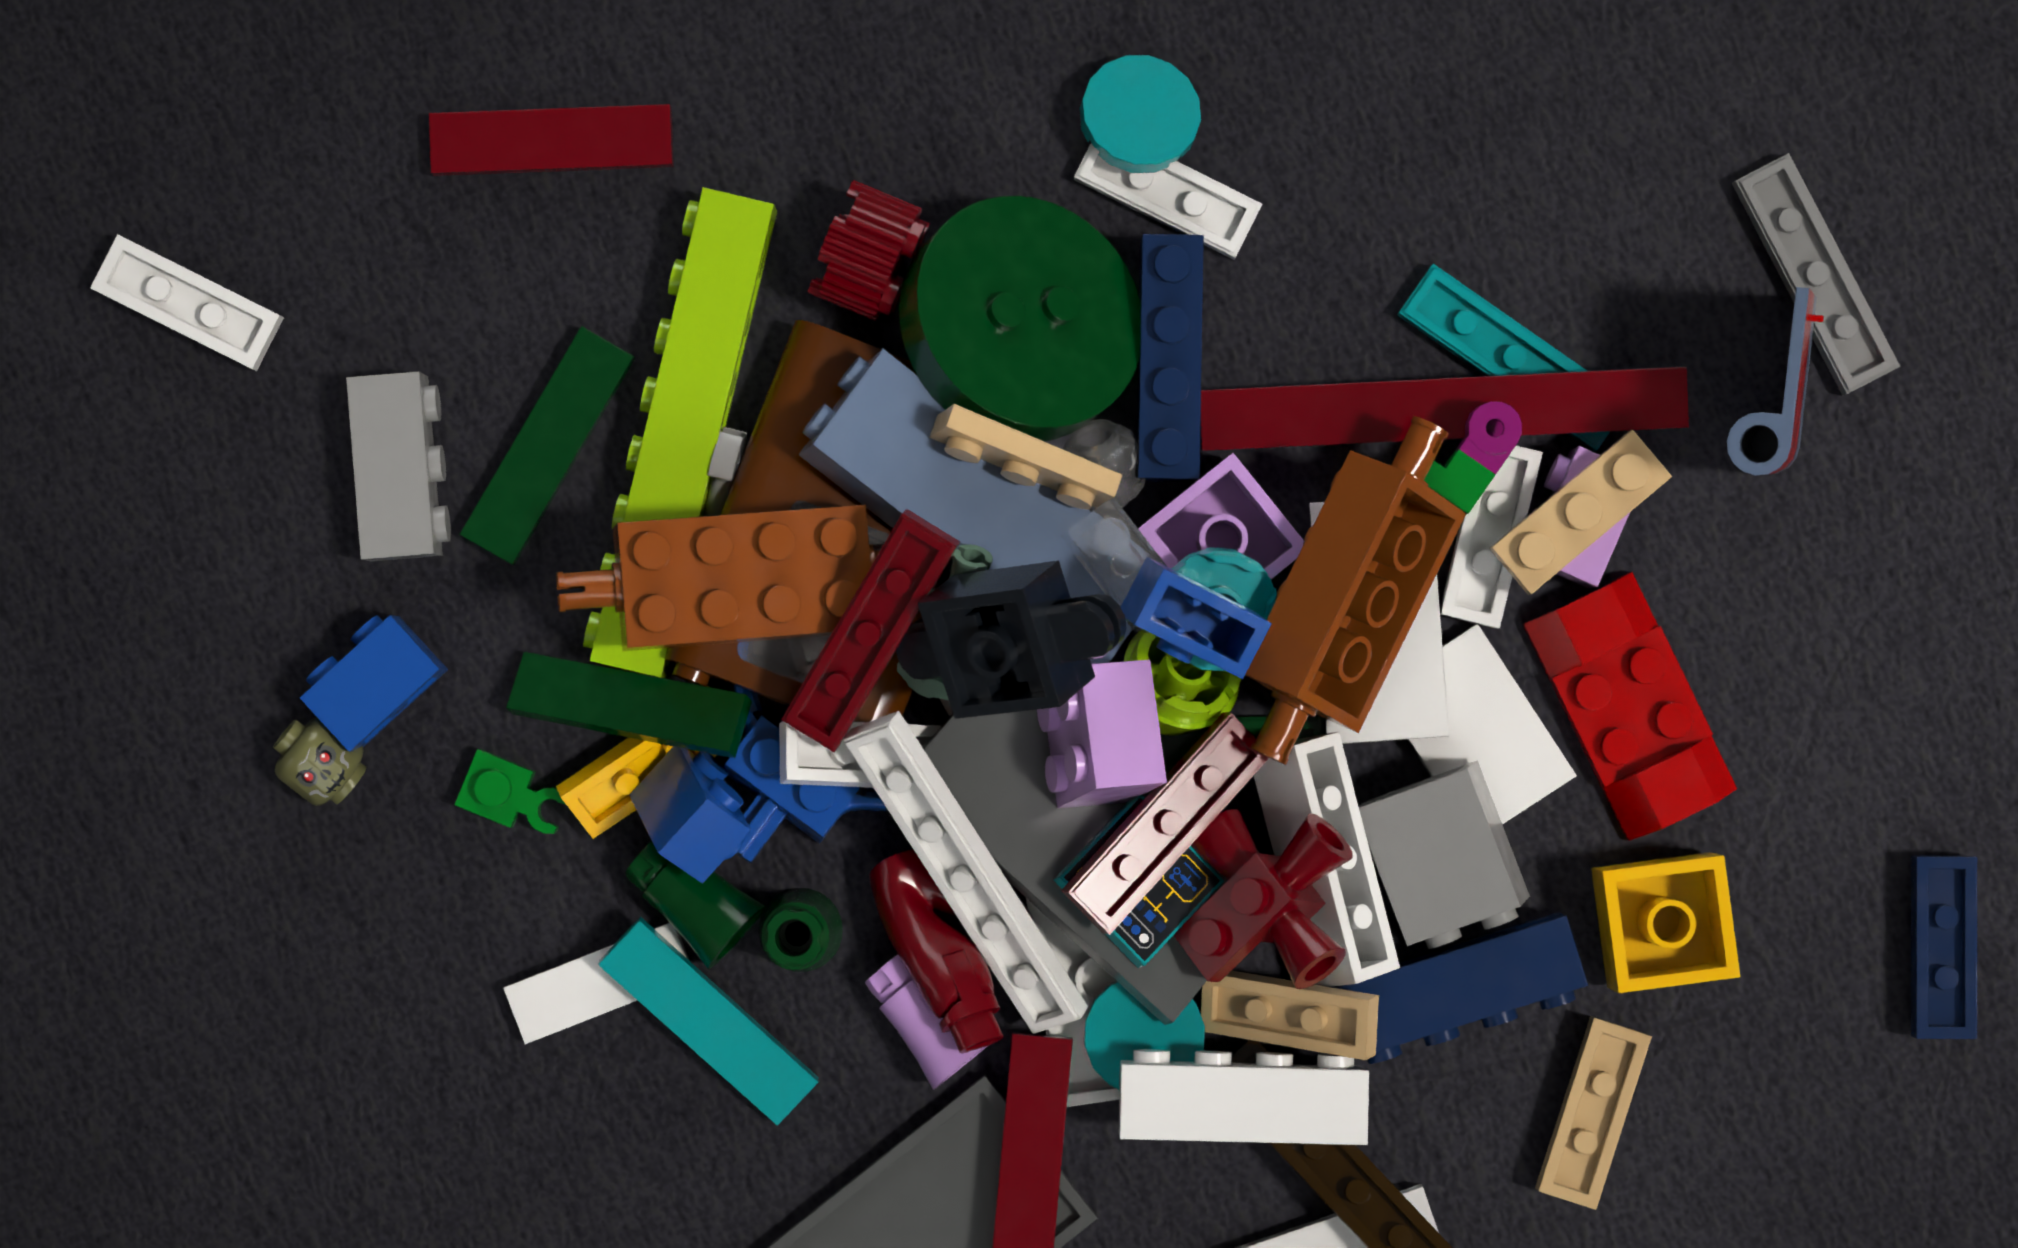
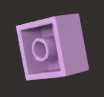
M1234 453L1229 455L1135 531L1158 562L1169 568H1173L1188 554L1209 547L1234 549L1260 563L1271 579L1297 559L1304 542Z
M1150 660L1092 664L1095 678L1061 707L1037 709L1040 728L1043 732L1048 733L1050 756L1047 757L1045 763V777L1048 789L1056 794L1057 808L1125 803L1167 783Z

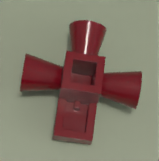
M1231 809L1220 813L1191 846L1228 881L1173 936L1208 982H1220L1260 942L1275 943L1295 988L1304 989L1320 982L1340 965L1346 955V951L1310 920L1326 904L1312 884L1353 858L1350 846L1330 823L1320 816L1310 813L1281 856L1260 854L1240 811Z

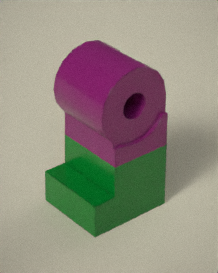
M1491 401L1476 407L1469 414L1465 423L1466 436L1445 466H1441L1436 461L1433 462L1424 480L1429 484L1428 487L1466 514H1469L1517 445L1522 434V422L1519 414L1512 406L1503 402Z

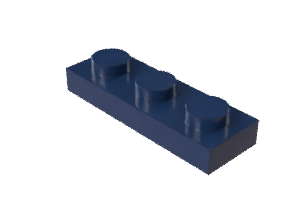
M1911 856V1037L1916 1039H1977V857Z

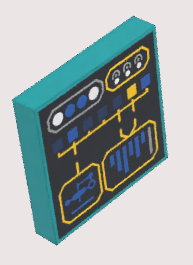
M1140 795L1128 801L1053 881L1063 889L1145 797ZM1190 846L1110 935H1105L1137 968L1143 967L1224 880Z

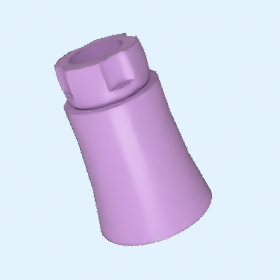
M898 955L882 966L865 982L871 993L883 1003L879 1009L898 1031L918 1061L933 1090L988 1047L985 1046L963 1054L959 1053L951 1032L943 1033L940 1029L939 1023L943 1018L938 1019L930 1010Z

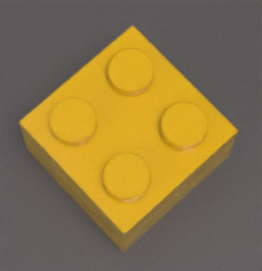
M1709 852L1591 868L1607 988L1617 993L1740 977L1724 855Z

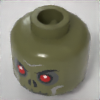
M317 717L312 718L305 726L295 719L273 746L281 754L275 765V775L315 806H321L330 800L338 805L352 791L367 769L361 763L364 753L363 746L353 752H349Z

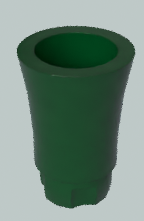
M652 841L639 853L625 872L626 877L644 892L643 898L661 913L688 942L707 969L715 966L736 946L766 908L765 905L737 889L715 871L703 884L658 854Z
M808 888L789 889L775 896L767 904L759 921V939L766 955L781 968L793 972H808L825 965L836 954L842 940V920L836 906L822 893ZM793 922L804 923L810 932L808 941L803 944L792 943L787 937L788 926Z

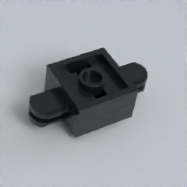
M1059 560L953 575L917 603L922 618H919L910 626L896 653L902 668L911 678L922 680L942 678L955 719L1061 707L1095 678L1090 659L1103 658L1124 639L1126 619L1121 607L1108 595L1095 594L1071 598Z

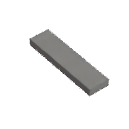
M1788 153L1734 181L1732 185L1793 302L1795 303L1796 287L1810 288L1816 295L1815 315L1824 316V323L1814 322L1813 340L1842 396L1901 367L1790 154Z

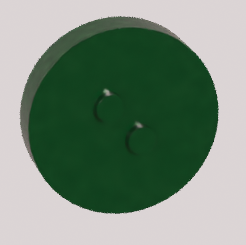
M1000 196L988 198L965 207L946 221L922 245L911 261L904 277L899 304L903 343L912 367L920 381L945 410L956 404L1041 441L1055 440L1082 428L1109 407L1129 384L1140 359L1141 304L1128 268L1111 243L1097 229L1077 214L1057 204L1033 197Z

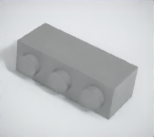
M419 371L346 377L361 560L372 562L443 556L442 542L450 541L451 524L447 505L439 506L437 482L446 480V462L443 446H434L432 422L441 420V400L438 386H429L428 376Z

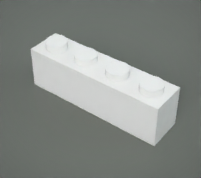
M1333 732L1297 739L1286 765L1269 758L1256 772L1254 779L1275 856L1282 855L1310 813L1318 815L1330 823L1350 846L1353 858L1312 884L1326 904L1310 920L1346 951V955L1340 965L1315 985L1331 987L1357 984L1399 969L1400 965L1340 733Z
M1137 1049L1133 1050V1060H1120L1118 1131L1120 1139L1368 1145L1369 1070L1364 1066H1354V1058L1332 1054H1318L1317 1065L1293 1064V1054L1259 1052L1256 1053V1063H1231L1232 1052L1195 1051V1062L1170 1061V1051Z

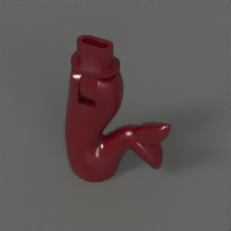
M913 849L884 859L869 874L875 904L884 929L919 992L938 1019L943 1018L939 1023L941 1031L943 1033L951 1032L961 1054L998 1042L1004 1036L994 1014L1001 1008L997 998L994 996L992 976L984 958L967 937L948 925L933 912L934 909L956 916ZM1022 902L1023 906L1025 907V909L1027 910V912H1028L1029 915L1031 916V914H1030L1028 908H1027V907L1025 906V904Z

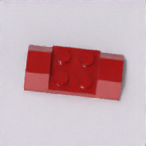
M1629 572L1585 596L1522 624L1627 841L1662 830L1718 803L1737 789L1712 737L1713 733L1661 626H1658L1633 572Z

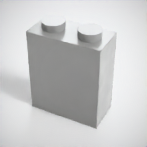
M1478 760L1366 800L1359 806L1369 849L1407 946L1425 940L1428 949L1436 948L1462 937L1460 927L1481 920L1484 929H1490L1519 917L1516 908L1521 907L1530 895Z

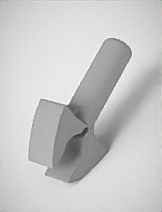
M723 427V431L719 433L708 471L711 481L703 517L721 515L745 452L747 432Z

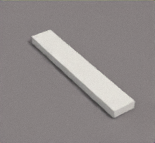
M896 711L852 728L844 737V743L1032 1034L1081 1019L1088 1008L1086 1002L901 713Z

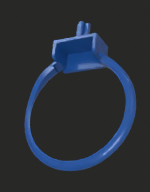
M868 526V533L882 532L880 530ZM753 641L739 642L737 647L738 655L741 659L752 663ZM732 684L733 691L746 694L751 699L752 704L744 727V739L738 747L736 757L729 758L724 768L728 772L727 776L756 796L743 813L751 831L746 835L736 855L752 863L784 819H787L820 844L837 820L847 812L859 810L888 811L874 788H864L863 796L856 794L860 789L859 787L780 784L779 728L762 716L763 710L756 693Z

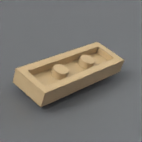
M953 404L937 415L929 437L946 444L944 451L954 458L970 463H978L982 459L1001 467L1000 474L1004 478L1024 486H1035L1036 483L1058 491L1056 495L1058 500L1079 509L1088 510L1092 506L1097 507L1115 498L1122 478L1120 473L956 404Z
M1631 430L1489 549L1528 595H1531L1672 476L1635 431Z
M1231 971L1220 982L1206 981L1202 986L1201 1017L1205 1025V1032L1367 1060L1376 1055L1379 995L1315 984L1308 988L1297 989L1291 980Z
M1590 1016L1535 1189L1539 1192L1594 1210L1597 1209L1652 1036Z

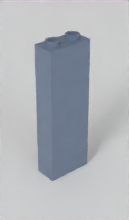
M884 349L868 361L859 356L837 384L845 392L835 406L831 409L826 404H823L803 429L802 433L810 440L799 453V456L862 505H866L867 509L890 527L894 528L902 513L908 509L959 540L960 544L957 549L960 545L971 544L989 551L993 557L992 566L989 570L1059 560L1071 598L1095 594L1108 595L1121 607L1146 557H1148L1091 511L1075 508L1056 498L1058 491L1036 483L1035 486L1020 485L1004 478L1000 474L1001 467L982 459L978 463H970L947 454L944 451L946 444L929 438L937 415L945 409L931 396L914 372ZM952 557L949 560L947 566L945 567V569L948 572L951 571L953 563ZM1126 619L1124 639L1103 658L1090 659L1091 664L1109 663L1135 625Z

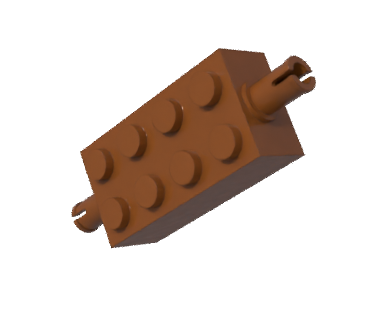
M1413 416L1412 424L1391 465L1350 450L1342 468L1333 478L1330 492L1314 525L1309 528L1305 535L1303 547L1287 580L1282 583L1278 590L1276 602L1267 618L1272 625L1245 675L1272 690L1271 697L1276 699L1255 743L1253 742L1250 748L1281 764H1287L1288 757L1308 716L1315 718L1318 715L1356 733L1360 732L1466 516L1464 511L1429 488V484L1424 481L1444 439H1447L1449 433L1423 418Z
M866 505L617 523L613 528L615 563H612V569L563 573V571L556 572L557 590L583 589V592L559 594L557 596L559 612H566V610L615 607V612H619L622 652L831 635L881 549L874 550L873 545L869 544Z

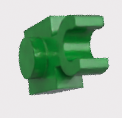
M477 749L455 806L509 828L514 827L519 813L527 815L530 825L535 830L545 834L557 833L559 826L546 821L542 817L541 806L548 799H553L562 804H565V802L561 799L557 788L550 787L539 791L530 788L536 771L485 750Z

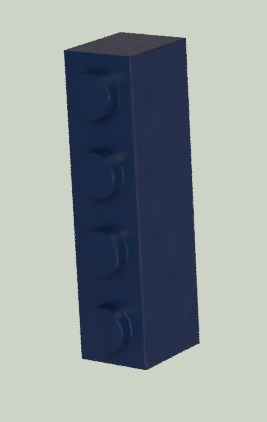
M1142 234L1140 241L1139 299L1141 311L1140 359L1138 362L1137 387L1138 451L1136 454V466L1138 464V479H1143L1141 482L1196 483L1200 478L1204 235Z
M1557 912L1400 961L1399 969L1357 984L1331 987L1379 995L1376 1055L1367 1059L1368 1064H1374L1403 1054L1400 1045L1423 1038L1425 1045L1431 1046L1455 1039L1460 1036L1459 1026L1481 1020L1483 1028L1510 1022L1518 1018L1516 1008L1538 1001L1541 1010L1565 1005L1576 1000L1574 990L1588 986V982L1567 916Z

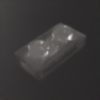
M1115 498L1095 507L1061 535V538L1105 595L1112 597L1120 607L1146 557L1166 566ZM1126 619V622L1134 632L1142 630V628Z

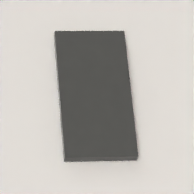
M1037 710L955 719L952 713L923 746V749L1008 882L1164 1025L1173 1023L1207 981L1176 938L1172 936L1145 966L1137 968L1061 891L1062 889L1053 881L1127 802L1057 808L1056 794L1048 789L1045 777V763L1047 757L1050 756L1048 733L1043 732L1040 728ZM1149 791V792H1147V793H1145V794H1142V795L1146 798V796H1147L1151 791ZM1215 870V872L1224 880V882L1211 894V896L1197 910H1199L1228 881L1217 870Z
M982 1075L766 1248H992L1006 1099L987 1075ZM1062 1170L1054 1248L1063 1247L1098 1219L1097 1214Z

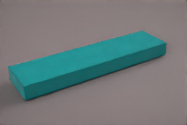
M1435 264L1430 266L1397 314L1400 318L1484 376L1587 371ZM1610 431L1567 434L1595 452Z
M642 917L599 960L598 965L777 1126L819 1082V1077Z

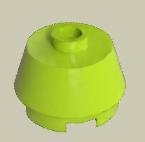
M1144 629L1132 638L1126 649L1124 662L1151 661L1160 734L1177 736L1209 727L1223 712H1230L1238 697L1241 678L1227 671L1201 670L1192 664H1187L1156 647L1160 637Z

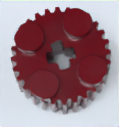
M853 180L846 196L856 200L851 207L849 215L840 214L838 217L835 216L830 224L817 259L828 264L823 280L817 277L811 280L808 293L876 321L881 313L888 316L891 312L895 313L900 303V293L904 280L903 277L898 276L905 257L912 259L922 247L931 223L920 219L922 211L920 207Z

